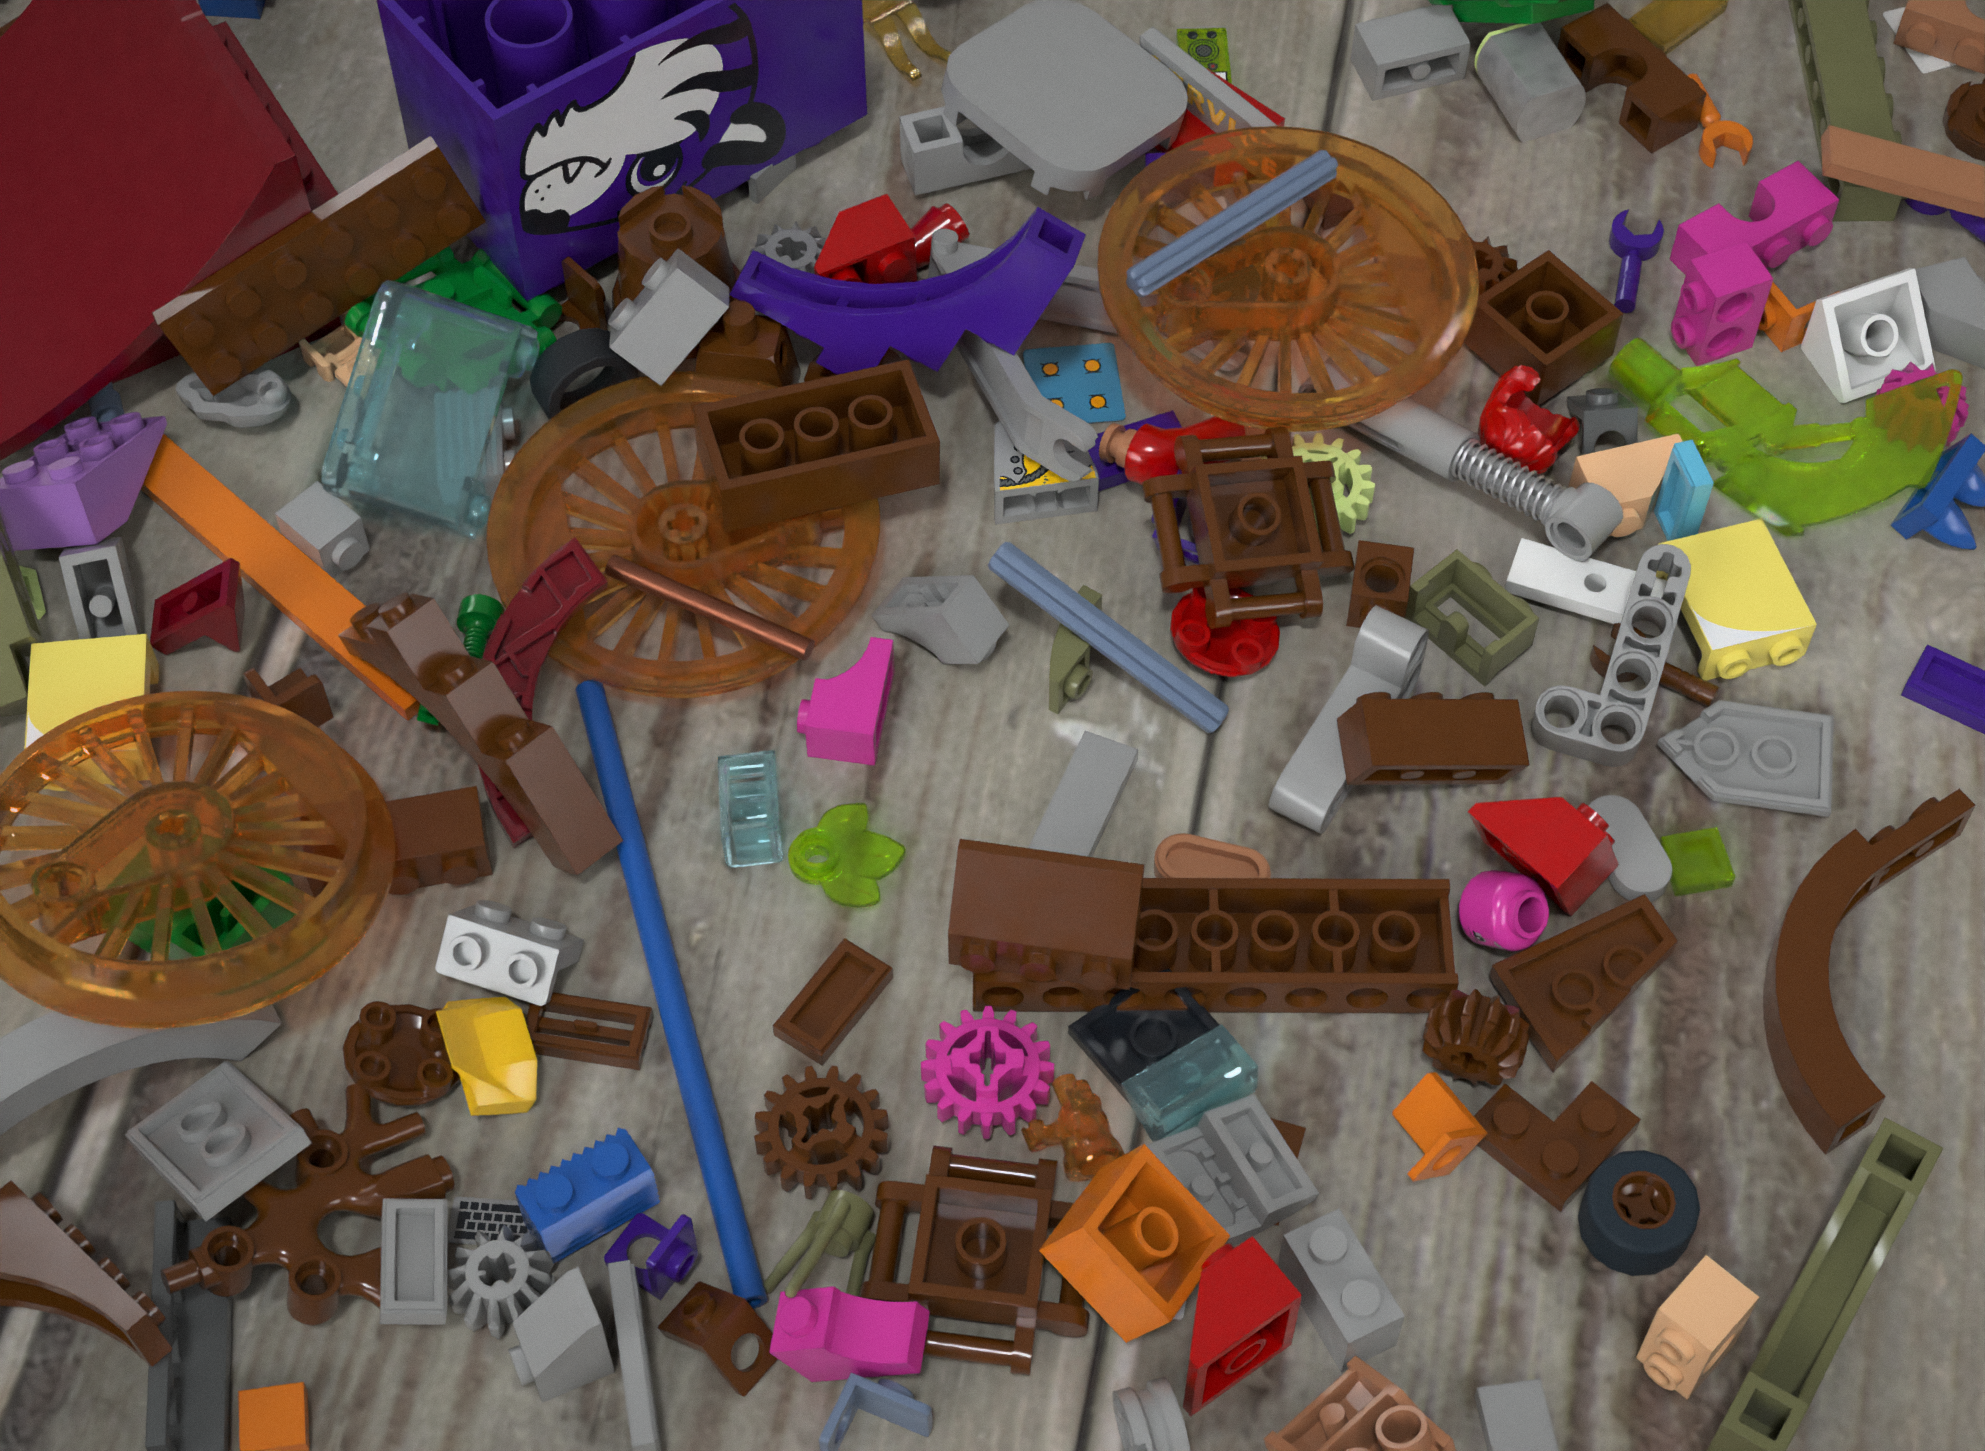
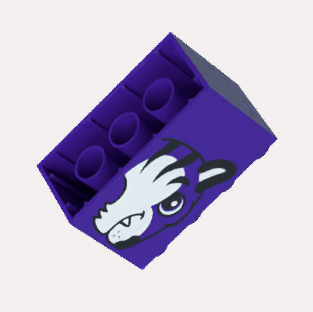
M376 0L408 148L414 147L429 136L433 138L486 221L468 233L467 236L479 249L482 248L487 253L491 262L526 301L565 283L561 261L566 257L572 258L585 270L618 252L617 232L620 228L618 217L621 209L633 196L651 187L663 185L665 195H683V185L694 187L715 199L722 194L737 189L742 183L748 181L751 175L771 164L775 166L800 151L819 144L824 138L867 115L862 0Z

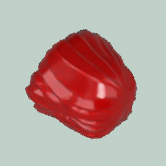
M1523 365L1514 366L1495 382L1481 413L1478 426L1480 446L1486 444L1488 450L1493 448L1496 450V455L1503 453L1504 459L1511 457L1513 463L1520 462L1521 468L1527 466L1529 472L1535 470L1537 475L1543 474L1556 462L1557 452L1577 435L1580 424L1575 416L1568 419L1561 414H1552L1548 409L1540 408L1530 398L1525 396L1524 391H1532L1541 379L1538 372L1531 367Z

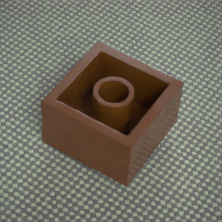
M1547 250L1471 301L1463 342L1500 375H1503L1512 367L1520 365L1536 370L1541 381L1532 391H1524V393L1533 403L1539 406L1614 354L1624 313L1550 250Z

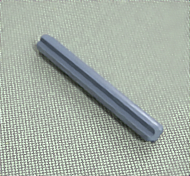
M1327 150L1317 151L1130 267L1126 272L1128 288L1133 290L1138 297L1149 295L1334 179L1337 175L1336 168L1338 167L1336 158L1331 157Z
M1004 542L991 557L988 567L993 573L1205 732L1213 733L1222 724L1229 711L1225 703L1012 543Z

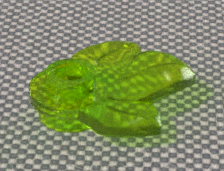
M849 803L829 809L823 814L817 827L801 832L789 847L788 864L796 878L807 884L820 885L831 901L843 906L863 908L880 902V890L876 880L891 874L899 866L906 854L905 846L890 837L866 830L868 825L866 804ZM815 855L827 858L826 861L820 863L808 861L809 858Z

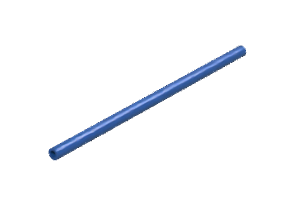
M587 680L580 683L576 687L575 692L607 814L623 839L616 848L732 1292L737 1296L745 1298L750 1306L755 1309L767 1302L762 1276L604 686L599 680Z

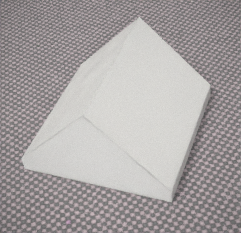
M1908 268L1816 300L1801 350L1838 402L1846 403L1877 392V389L1881 388L1885 377L1890 374L1892 369L1902 371L1909 362L1915 364L1920 370H1925L1933 363L1934 370L1936 371L1915 268Z

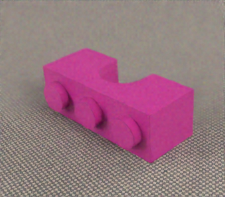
M1796 161L1758 182L1748 216L1754 222L1735 218L1718 203L1679 224L1670 260L1686 275L1690 259L1747 241L1766 268L1778 267L1791 254L1807 245H1818L1830 234L1833 228L1832 220L1839 199L1805 166Z

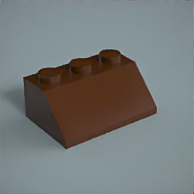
M960 839L948 928L949 964L959 965L974 973H988L994 970L1021 974L1023 977L1036 982H1048L1053 979L1077 982L1098 991H1107L1114 988L1130 990L1140 930L1144 864Z

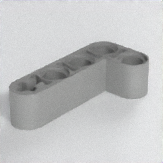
M1659 544L1649 548L1640 559L1600 695L1562 685L1548 688L1540 695L1534 710L1531 729L1534 738L1541 746L1552 751L1611 767L1625 765L1634 758L1646 730L1690 578L1691 564L1688 556L1680 548L1669 544ZM1657 571L1668 573L1667 583L1661 599L1650 596ZM1641 620L1650 621L1659 628L1661 635L1655 638H1644L1634 631L1632 624ZM1625 672L1635 673L1644 680L1646 687L1639 691H1629L1618 683L1617 676ZM1555 708L1563 709L1571 714L1575 723L1570 727L1556 728L1546 720L1544 714ZM1611 724L1619 725L1626 729L1631 740L1621 745L1612 744L1603 737L1601 729Z
M1377 605L1371 609L1357 635L1350 667L1281 773L1272 791L1268 804L1269 809L1320 834L1328 828L1354 786L1347 785L1337 718L1356 703V699L1364 694L1387 692L1391 694V699H1408L1421 673L1429 636L1428 629Z

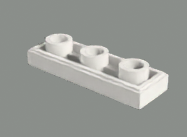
M1521 538L1505 589L1510 594L1614 624L1621 623L1636 571L1592 558L1584 561L1574 560L1563 555L1554 547ZM1656 577L1650 596L1661 599L1667 581ZM1641 620L1632 624V626L1638 628L1643 633L1656 637L1661 635L1659 628L1650 621Z

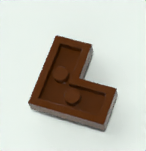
M1592 1081L1555 1121H1552L1507 1084H1504L1474 1115L1475 1119L1487 1132V1135L1477 1146L1560 1212L1588 1184L1590 1176L1600 1164L1612 1157L1632 1136L1641 1120Z

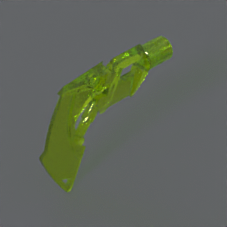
M1637 337L1624 346L1610 365L1609 374L1628 391H1632L1634 396L1649 408L1645 419L1647 423L1664 437L1679 434L1682 441L1693 439L1703 462H1714L1715 467L1719 471L1727 473L1714 480L1713 486L1759 518H1762L1785 536H1804L1803 527L1827 523L1861 512L1891 498L1908 487L1918 489L1927 487L1940 461L1950 434L1963 380V375L1960 371L1956 369L1947 370L1866 399L1865 418L1857 417L1852 422L1819 425V423L1794 425L1797 409L1789 402L1785 405L1782 404L1738 367L1741 363L1738 359L1712 365L1683 367L1679 370L1667 358H1663L1661 353L1642 337ZM1948 386L1950 389L1944 407L1936 388ZM1690 395L1726 427L1702 432L1669 403L1678 396ZM1853 441L1841 459L1808 463L1774 457L1780 456L1789 450L1821 447V444ZM1761 444L1768 454L1756 449L1755 447Z

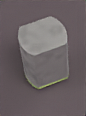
M1540 22L1535 24H1516L1492 31L1482 40L1475 55V70L1522 142L1569 129L1575 124L1585 106V90Z

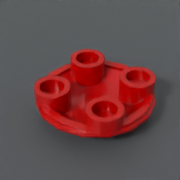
M1204 587L1192 588V591L1183 596L1172 611L1170 632L1176 648L1191 664L1210 674L1227 677L1253 674L1269 665L1279 649L1280 629L1276 622L1278 616L1232 621L1230 627L1211 629L1206 618ZM1238 588L1229 589L1230 599L1253 596Z

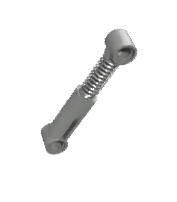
M1343 351L1333 353L1299 387V402L1308 415L1318 423L1326 426H1335L1341 422L1451 482L1458 479L1461 481L1467 480V484L1470 486L1475 485V488L1478 490L1483 489L1485 494H1491L1494 499L1499 498L1502 503L1508 502V506L1511 508L1516 507L1517 511H1524L1526 516L1532 515L1535 521L1541 520V524L1545 525L1546 535L1550 543L1559 552L1571 559L1583 561L1588 559L1623 519V510L1619 501L1604 487L1595 483H1583L1576 489L1574 487L1567 488L1565 486L1562 487L1560 483L1554 485L1552 479L1545 481L1544 475L1537 477L1535 470L1529 472L1527 466L1521 468L1520 462L1513 463L1511 457L1504 459V454L1496 455L1494 448L1488 450L1486 444L1480 446L1479 435L1472 430L1373 379L1365 365L1349 353Z

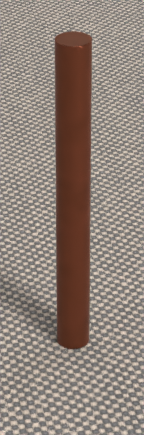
M612 555L607 562L605 568L607 576L806 661L814 649L815 641L811 638L618 555Z

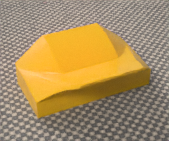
M506 997L447 1002L442 1010L436 1011L451 1067L460 1076L471 1116L527 1113L536 1101L537 1058L522 1009Z

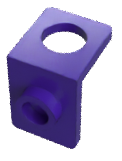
M638 1213L605 1254L604 1262L608 1267V1263L628 1260V1250L638 1239L650 1237L660 1241L646 1261L647 1269L635 1267L639 1287L657 1299L662 1300L674 1282L678 1283L685 1278L697 1258L698 1248L692 1219L682 1214L669 1230L647 1215Z

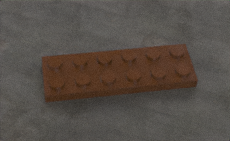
M429 136L157 309L152 315L161 330L211 394L215 396L342 315L357 303L367 299L475 230L486 221L438 145Z

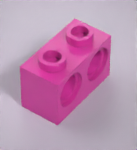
M1747 241L1690 259L1674 319L1671 322V332L1677 346L1686 350L1696 367L1750 349L1753 346L1774 278Z

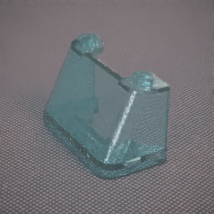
M386 280L382 283L375 296L322 468L323 489L356 508L475 540L478 528L485 526L491 511V498L486 496L485 486L478 481L479 473L509 377L518 379L525 370L531 371L536 364L539 355L538 332L529 325L411 285Z

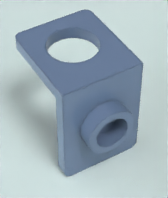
M851 1373L820 1435V1451H838L858 1408L925 1437H929L933 1428L932 1408L925 1403L913 1399V1393L897 1382L880 1379L878 1383Z

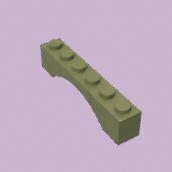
M1886 1117L1884 1118L1706 1451L1787 1450L1838 1347L1921 1193L1943 1147Z

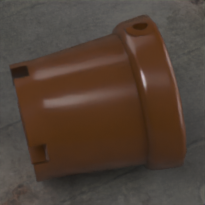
M664 185L656 186L633 196L621 209L618 217L620 228L617 232L618 275L612 290L613 312L625 298L634 301L645 288L642 285V280L650 267L659 258L667 262L678 248L729 287L730 294L741 271L731 260L723 227L721 209L711 196L694 187L683 185V195H665ZM729 295V303L738 301V299ZM700 342L684 360L697 358Z

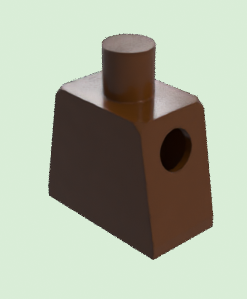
M746 301L730 302L729 308L700 341L691 403L701 405L799 383L800 367L786 326L768 316L755 315L754 307Z

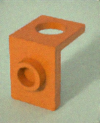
M1772 282L1758 329L1764 331L1781 352L1802 344L1807 330L1804 327L1811 318L1816 301L1796 309L1777 285Z
M1436 1072L1427 1073L1392 1111V1115L1425 1153L1407 1173L1413 1182L1449 1175L1487 1135L1486 1130Z

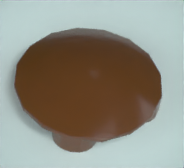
M382 1001L366 1004L361 1009L359 1020L350 1027L343 1045L345 1069L354 1083L361 1085L373 1098L399 1106L425 1104L444 1096L460 1080V1076L451 1067L436 1011L442 1010V1008L429 1010L411 1004L389 1005Z

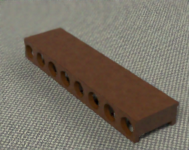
M1143 878L1140 930L1130 985L1131 988H1136L1140 991L1119 1005L1117 1010H1188L1180 997L1172 990L1186 987L1193 994L1191 996L1208 1012L1429 1013L1430 1009L1434 1007L1437 998L1448 997L1451 990H1457L1459 985L1458 973H1455L1450 919V879ZM1165 969H1170L1172 972H1160V971H1163V970H1165ZM994 970L988 973L973 972V1011H984L985 1006H992L994 1012H1009L1010 1010L1016 1012H1089L1097 1006L1109 1005L1111 998L1116 996L1115 993L1121 989L1114 988L1107 991H1098L1077 982L1056 979L1048 982H1036L1023 977L1021 974Z

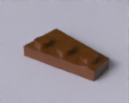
M1644 894L1493 964L1489 977L1506 1003L1520 1009V1017L1530 1024L1528 1030L1530 1039L1554 1073L1674 952L1678 940Z

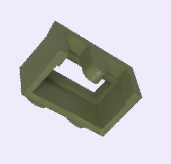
M1458 549L1410 585L1405 619L1428 629V639L1484 687L1489 684L1499 671L1533 645L1539 617L1534 614L1532 608L1525 600L1510 594L1492 578L1489 571L1483 565L1472 562ZM1451 597L1500 638V640L1495 639L1485 648L1467 634L1469 624L1460 612L1454 611L1447 617L1438 607Z

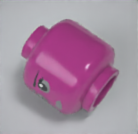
M1499 870L1480 872L1470 879L1462 892L1459 903V920L1464 933L1471 941L1485 947L1506 951L1523 950L1534 944L1547 926L1549 918V907L1543 888L1535 879L1519 873Z

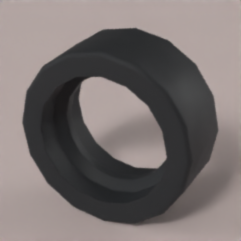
M588 328L572 332L559 338L546 348L534 363L529 378L531 391L548 419L558 428L575 431L597 426L620 412L634 396L639 382L638 369L609 348L610 331L600 328ZM597 367H604L600 374L587 385L574 391L564 392L571 382L583 373Z

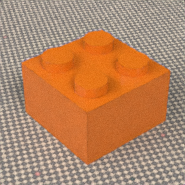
M1143 1144L1099 1169L1039 1251L1127 1343L1172 1321L1200 1281L1201 1267L1204 1261L1214 1251L1222 1247L1230 1235L1153 1152Z

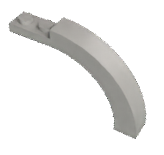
M209 972L155 978L117 987L58 1008L0 1038V1136L24 1118L58 1098L83 1086L130 1069L153 1063L188 1058H221L241 1062L275 1031L282 1022L258 977L236 973Z

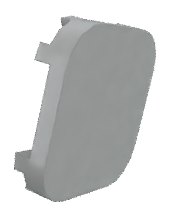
M1036 0L1030 2L960 44L949 55L941 87L945 101L943 114L954 126L968 118L1034 170L1031 187L1047 196L1051 187L1069 192L1083 191L1086 200L1102 194L1107 178L1156 145L1160 144L1165 149H1168L1177 139L1188 101V94L1183 82L1171 69L1098 13L1078 2L1070 0Z

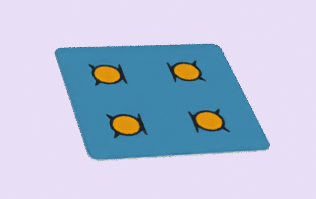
M1099 343L1024 350L1025 368L1043 397L1087 423L1122 421L1125 419L1126 415L1114 344Z

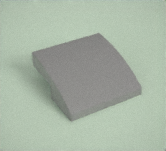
M1255 1094L1204 1112L1197 1126L1146 1145L1229 1233L1230 1237L1224 1245L1230 1243L1235 1246L1251 1236L1257 1235L1316 1200L1319 1195L1318 1190Z

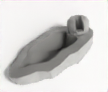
M264 367L257 368L215 396L211 394L196 373L183 377L176 386V392L181 401L187 407L193 409L199 419L227 422L239 428L261 427L279 419L287 412L291 398L288 384L272 370Z

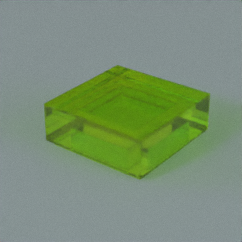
M1718 827L1661 836L1659 842L1672 864L1670 883L1675 897L1732 887L1736 876Z

